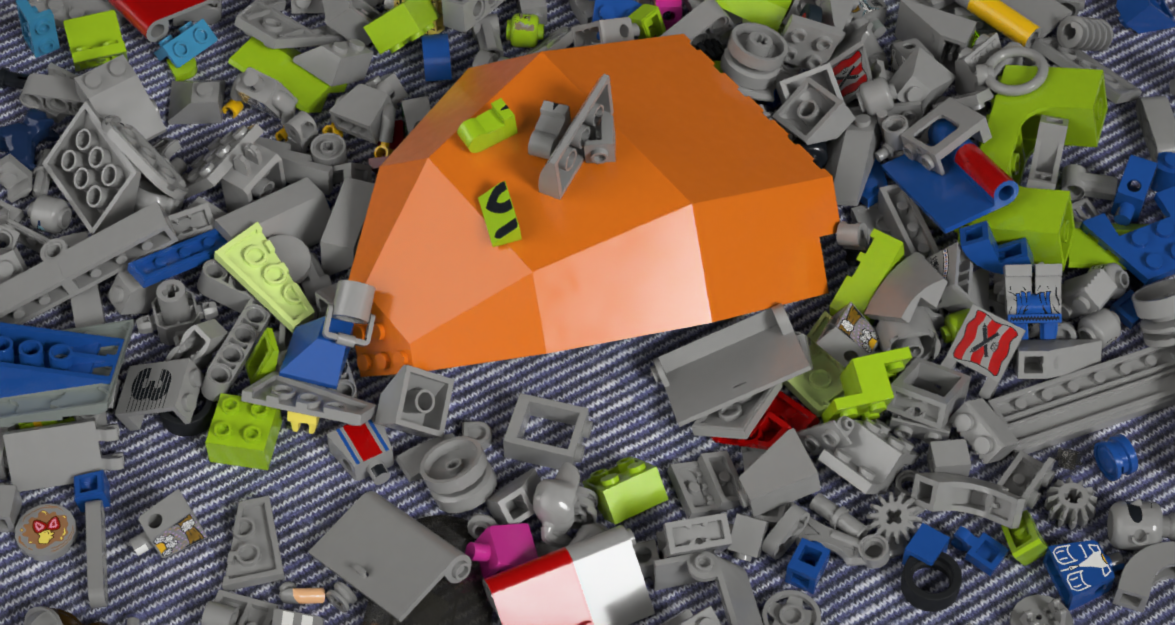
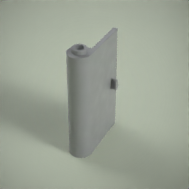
M782 303L654 358V365L650 367L656 383L662 381L679 427L811 370Z
M374 491L363 494L308 551L313 558L400 622L406 618L443 577L450 583H459L469 575L471 570V559L468 555Z

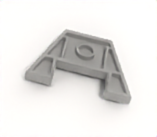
M255 0L236 16L234 26L243 30L246 35L255 37L271 49L322 46L345 40L344 36L335 30L329 29L327 25L309 29L280 12L285 10L286 0Z

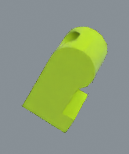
M502 98L492 102V108L478 115L476 118L467 119L459 126L457 134L470 152H481L518 133L515 115Z

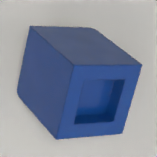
M922 523L904 550L902 565L905 566L907 559L912 556L932 566L941 552L947 553L950 537Z

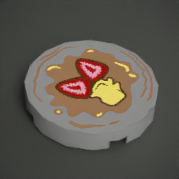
M52 503L41 504L29 509L20 517L15 527V540L21 553L41 562L55 560L65 555L70 550L69 547L73 544V541L75 543L78 537V526L72 513L65 507Z

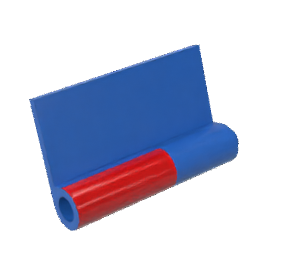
M945 118L936 120L928 130L929 143L926 145L935 146L955 131L957 127ZM967 139L941 159L945 172L943 176L933 170H927L921 163L916 160H910L905 154L881 165L882 170L945 234L1008 205L1017 197L1019 192L1018 184L970 139Z

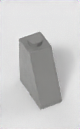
M794 428L784 433L738 477L741 490L737 491V495L742 507H748L753 517H756L821 490L818 471Z

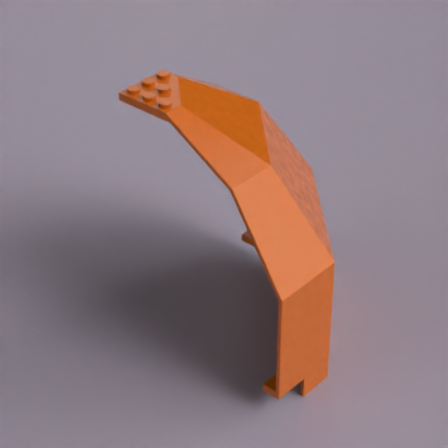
M685 34L541 51L468 68L379 167L348 279L376 288L371 314L375 315L371 341L364 347L355 345L360 377L395 375L403 365L432 371L548 354L713 323L768 309L780 303L784 305L828 294L820 237L835 234L840 223L833 176L826 169H820L813 162L814 158L800 144L795 145L788 138L789 134L775 120H769L763 114L764 110L750 96H744L738 90L739 86L726 73H720L714 67L715 63L702 50H696L690 44L691 40ZM603 74L609 75L614 110L612 115L614 117L616 133V162L597 164L587 163L585 159L560 200L540 193L538 188L539 176L548 159L529 155L528 144L541 115L540 108L543 101L569 106L572 122L598 79ZM502 98L515 115L518 133L481 152H470L457 134L459 126L467 119L476 118L478 115L492 108V102ZM506 181L519 223L522 240L492 247L478 197L497 184ZM354 323L353 336L365 340L368 324Z

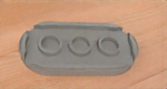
M108 115L101 122V127L108 138L158 189L176 200H182L189 192L183 177L133 126L128 124L123 126L119 123L121 118L115 115Z

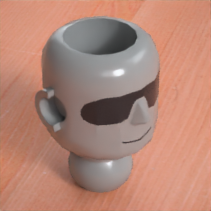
M1140 498L1135 501H1118L1110 507L1108 513L1107 531L1109 542L1118 550L1140 551L1150 545L1161 543L1162 538H1169L1171 541H1175V512L1163 515L1160 506L1156 502L1141 501Z

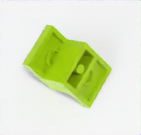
M909 346L853 358L839 375L845 397L833 399L821 415L823 423L832 420L837 421L842 416H847L852 420L862 418L864 421L866 418L871 421L879 418V414L886 410L888 404L894 399L890 381L898 377L897 375L905 369L906 364L912 358Z

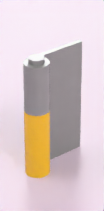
M953 0L1013 42L1020 43L1023 47L1031 48L1035 39L1044 38L1064 18L1072 14L1070 9L1056 0Z

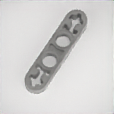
M86 501L87 587L89 604L91 609L108 606L106 524L103 501Z

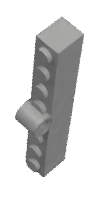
M158 201L71 247L60 238L47 241L40 250V257L43 262L0 284V322L21 325L127 269L128 263L160 251L179 241L169 216Z

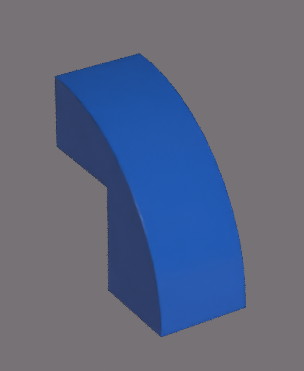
M987 221L959 229L961 248L966 256L977 266L990 272L1003 274L1004 265L1032 264L1033 273V254L1026 237L997 245Z

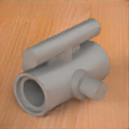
M886 110L877 112L876 115L883 144L881 149L874 153V156L878 162L889 158L891 161L904 155L902 149L904 145L900 134L909 128L908 120L905 116L898 114L888 117ZM924 130L916 135L915 138L917 139L925 133Z

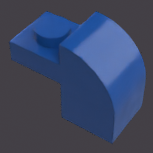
M448 33L422 35L425 81L451 80Z

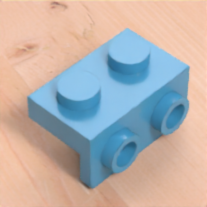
M201 19L196 24L189 21L178 29L181 33L180 35L173 38L170 34L158 44L161 48L155 51L154 54L159 61L168 56L173 65L179 68L217 42L218 39L204 19Z

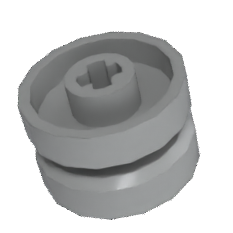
M758 23L736 25L729 37L728 46L723 52L720 67L723 73H726L736 84L753 90L767 89L772 87L777 80L780 67L788 53V44L777 31L766 25Z
M457 436L442 441L432 447L424 455L420 463V474L429 488L431 496L439 509L447 513H463L473 510L483 504L493 494L497 485L496 474L487 461V456L482 446L476 439L468 436Z

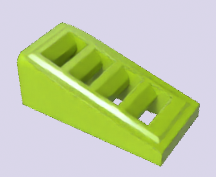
M643 4L628 16L632 23H636L639 26L640 35L638 39L652 38L655 35L659 37L666 32L658 6Z
M266 328L245 364L251 385L276 371L279 349L272 328Z

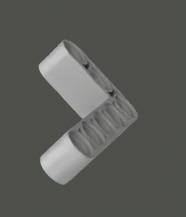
M705 0L661 36L685 34L691 40L690 44L694 48L697 47V43L701 42L704 44V40L709 39L711 41L713 38L716 41L719 40L726 49L731 32L736 26L716 0Z
M211 259L203 264L197 289L204 296L241 313L209 365L201 387V392L205 398L211 401H218L221 393H229L274 315L218 261Z

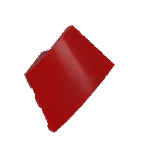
M779 391L747 439L711 437V439L715 443L768 450L789 429L794 428L798 432L817 425L820 421L815 414Z

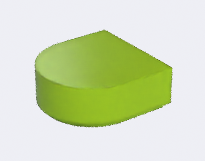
M169 58L166 59L167 66L175 81L190 79L197 73L198 68L195 58H192L179 68H176Z

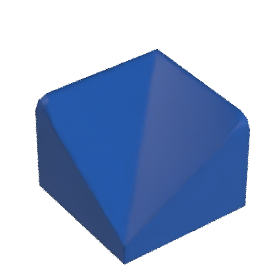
M104 470L74 476V500L80 512H85L86 501L102 500L104 508L111 506L110 484Z

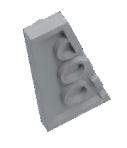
M276 371L243 389L241 401L344 422L352 426H361L376 414L375 404L315 384L282 377Z

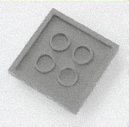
M257 123L249 127L243 125L235 133L230 131L222 139L217 137L207 147L209 152L205 156H199L191 164L193 169L189 174L185 173L182 175L187 185L186 188L189 189L184 199L214 187L234 165L233 158L237 154L243 155L245 153L244 147L248 143H254L264 130Z

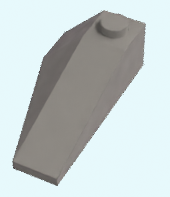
M866 114L854 115L856 119L837 139L825 141L828 161L824 169L833 176L837 205L858 206L875 161L874 153L879 150L881 145L877 116Z

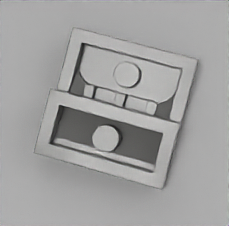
M728 451L702 453L697 461L670 464L667 473L687 519L714 515L741 505L737 495V491L741 490L739 475Z

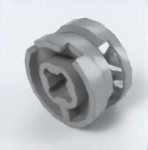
M578 486L576 491L578 500L574 506L575 520L570 529H579L584 524L596 522L597 510L595 508L598 505V496L594 491Z

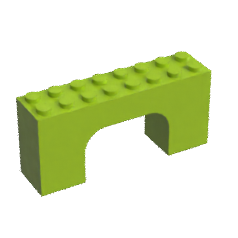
M1005 65L1003 75L999 76L997 81L1006 85L1024 84L1035 77L1038 68L1037 66ZM1049 67L1045 82L1035 91L1021 96H1005L998 93L993 95L994 98L991 99V114L986 115L992 138L984 144L979 141V148L1018 184L1019 192L1017 197L1008 205L955 229L954 232L958 233L957 242L960 245V228L987 221L997 245L1026 237L1033 254L1034 264H1039L1040 262L1044 264H1062V271H1064L1075 232L1070 191L1026 188L1020 186L1027 160L1034 153L1041 115L1069 119L1064 145L1098 147L1108 110L1104 72L1099 69Z

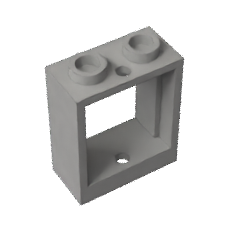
M916 357L892 382L891 388L894 399L888 404L886 410L941 430L949 421V418L965 402L971 376ZM915 407L920 408L921 412H917Z
M520 393L503 440L504 457L557 470L565 462H570L573 465H576V462L581 463L585 452V445L582 444L584 438L589 439L593 426V421H589V408ZM530 416L575 425L568 449L523 439Z

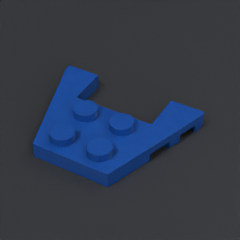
M1175 186L1157 192L1154 197L1155 202L1166 217L1165 219L1119 236L1105 213L1082 221L1080 228L1084 233H1090L1098 240V245L1104 250L1109 249L1119 258V263L1145 285L1175 274Z

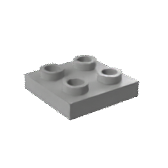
M219 589L215 600L207 603L202 615L201 625H272L273 611L279 608L277 604Z

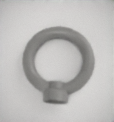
M1023 46L1004 48L991 55L985 64L976 65L978 86L987 85L994 92L1005 96L1025 95L1035 91L1045 82L1049 66L1045 57L1032 48ZM1023 57L1032 60L1037 65L1038 71L1032 80L1024 84L1006 85L996 80L994 69L997 64L1005 59Z

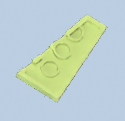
M256 222L216 250L214 259L293 333L295 327L313 319L315 311L299 285L294 283L290 277L285 263H281L271 241H267L262 233V227Z

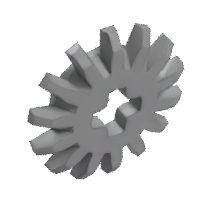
M889 492V501H885L881 495L878 496L881 505L878 506L871 503L870 508L875 510L876 513L867 514V519L875 520L868 525L869 530L877 528L878 530L875 534L885 535L888 543L890 537L895 538L896 545L900 544L899 537L903 535L907 541L911 540L908 532L912 530L916 533L918 530L913 525L914 522H922L921 517L914 516V513L921 511L920 506L911 508L910 506L915 502V499L912 497L904 502L905 493L901 492L897 500H894L893 492ZM889 511L892 513L901 512L899 516L901 522L899 524L896 522L887 523L889 520L887 513Z

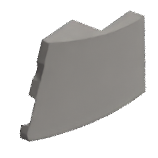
M914 252L888 274L873 295L864 314L874 320L909 323L917 306L937 308L948 281L937 272V269L925 259L924 255Z

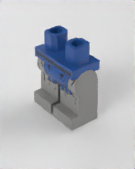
M1032 264L1004 265L1006 321L1026 330L1022 340H1028V324H1039V340L1056 339L1058 324L1062 323V264H1035L1033 266L1034 293H1032L1031 281Z

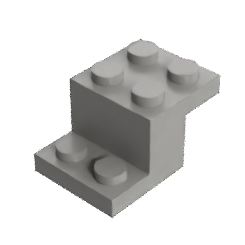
M867 418L865 421L853 420L854 428L847 436L852 444L836 448V450L824 449L818 460L864 494H885L904 464L914 465L920 454L912 450L914 445L901 436L897 439L889 433L890 427L877 419L873 422Z

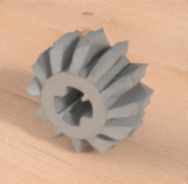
M1071 477L1066 479L1065 483L1058 479L1054 486L1050 487L1046 493L1044 510L1049 511V520L1057 519L1059 527L1068 524L1071 531L1076 527V524L1084 528L1088 520H1092L1096 513L1095 508L1098 502L1097 497L1092 495L1093 487L1084 488L1083 479L1078 483H1074Z

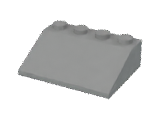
M85 101L42 165L91 235L133 214L141 171L108 138L101 127L102 118L92 104Z

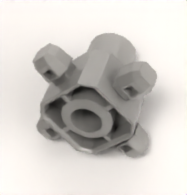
M169 279L159 284L156 289L157 296L151 302L154 315L149 316L148 314L136 319L139 333L148 334L158 330L162 343L168 346L175 345L176 347L180 345L182 336L187 329L201 323V319L209 320L219 314L215 301H205L197 305L193 292L185 289L184 284L179 280Z

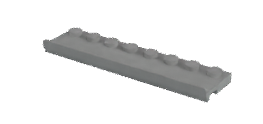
M1175 345L1159 348L1148 347L988 400L987 404L1020 442L1012 451L1013 457L1016 458L1020 451L1030 454L1175 405Z

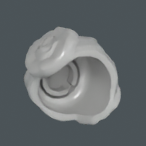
M141 176L134 213L158 201L168 216L180 212L184 198L176 200L149 183L146 177Z

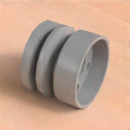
M1175 278L1149 284L1132 295L1136 315L1144 319L1140 323V328L1144 332V342L1149 347L1159 348L1175 345Z

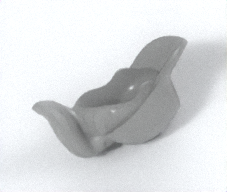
M570 462L563 463L554 479L540 481L536 486L533 497L534 512L542 523L541 538L543 542L559 548L570 545L572 541L567 532L574 523V506L578 500L576 491L580 482V473L576 466Z

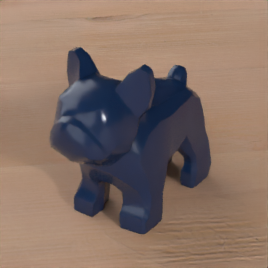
M30 108L20 123L16 122L0 127V152H8L0 157V159L11 154L30 171H33L37 167L35 165L37 144L42 140L55 142L60 138V135L51 128L54 124V119L48 118L46 112Z

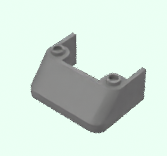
M707 551L654 561V591L715 580L728 625H763L747 572L741 566Z

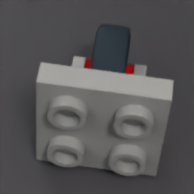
M807 3L799 16L791 15L781 34L788 44V53L784 62L809 70L826 64L842 37V29L821 23L822 8Z

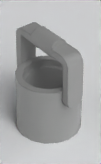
M339 280L333 305L329 304L327 307L322 331L323 337L336 341V344L352 348L354 345L367 346L371 341L375 315L371 314L376 288L357 281ZM331 317L350 323L368 324L365 340L356 338L353 335L329 332Z

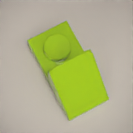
M1028 510L1022 512L1019 528L1011 529L1001 525L1012 555L1022 565L1027 566L1046 554L1048 545L1040 535L1034 519Z

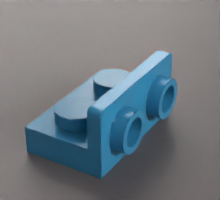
M16 0L23 38L35 58L59 49L60 45L51 9L38 12L36 6L31 7L28 0Z

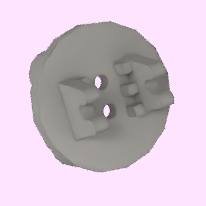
M1037 594L1025 597L1016 603L1011 612L1009 623L1010 625H1073V619L1070 611L1058 598L1054 599L1050 596Z

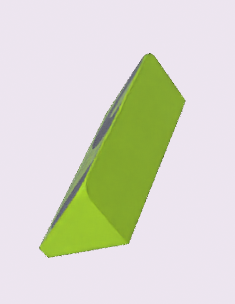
M503 181L478 197L492 247L522 240L519 223L506 181Z

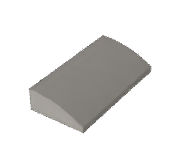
M603 74L598 79L543 167L538 183L540 193L559 200L562 198L585 160L584 141L596 140V128H601V116L614 113L609 75Z

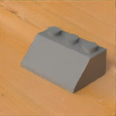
M345 177L320 241L321 264L324 275L328 274V276L352 267L375 183Z

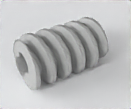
M1071 15L1064 18L1060 22L1056 34L1057 41L1062 47L1077 50L1101 52L1106 50L1113 40L1112 26L1106 20Z

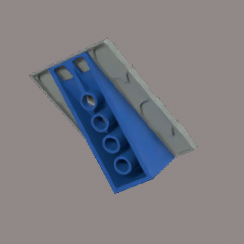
M134 319L64 330L0 322V428L11 427L16 423L63 420V417L95 415L107 411L111 404L115 385L118 382V375L125 359L128 344L131 340Z

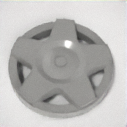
M780 591L772 595L763 607V625H770L767 615L774 620L771 625L821 624L819 606L809 595L800 591ZM788 598L785 604L776 603L780 599ZM803 601L807 603L812 608V610L804 609Z

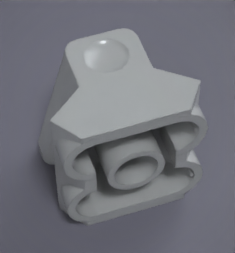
M997 32L988 35L981 34L975 41L972 48H964L955 61V76H957L955 78V91L958 95L989 88L987 85L978 86L976 65L985 64L991 55L1001 49L1022 45L1011 41L1002 48ZM1023 57L1008 58L997 64L994 69L996 80H998L999 76L1003 75L1005 65L1023 66Z

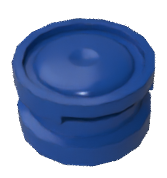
M1116 434L1110 437L1107 442L1100 441L1095 444L1094 456L1096 463L1108 480L1116 481L1120 479L1122 474L1130 475L1137 471V454L1133 445L1124 435Z

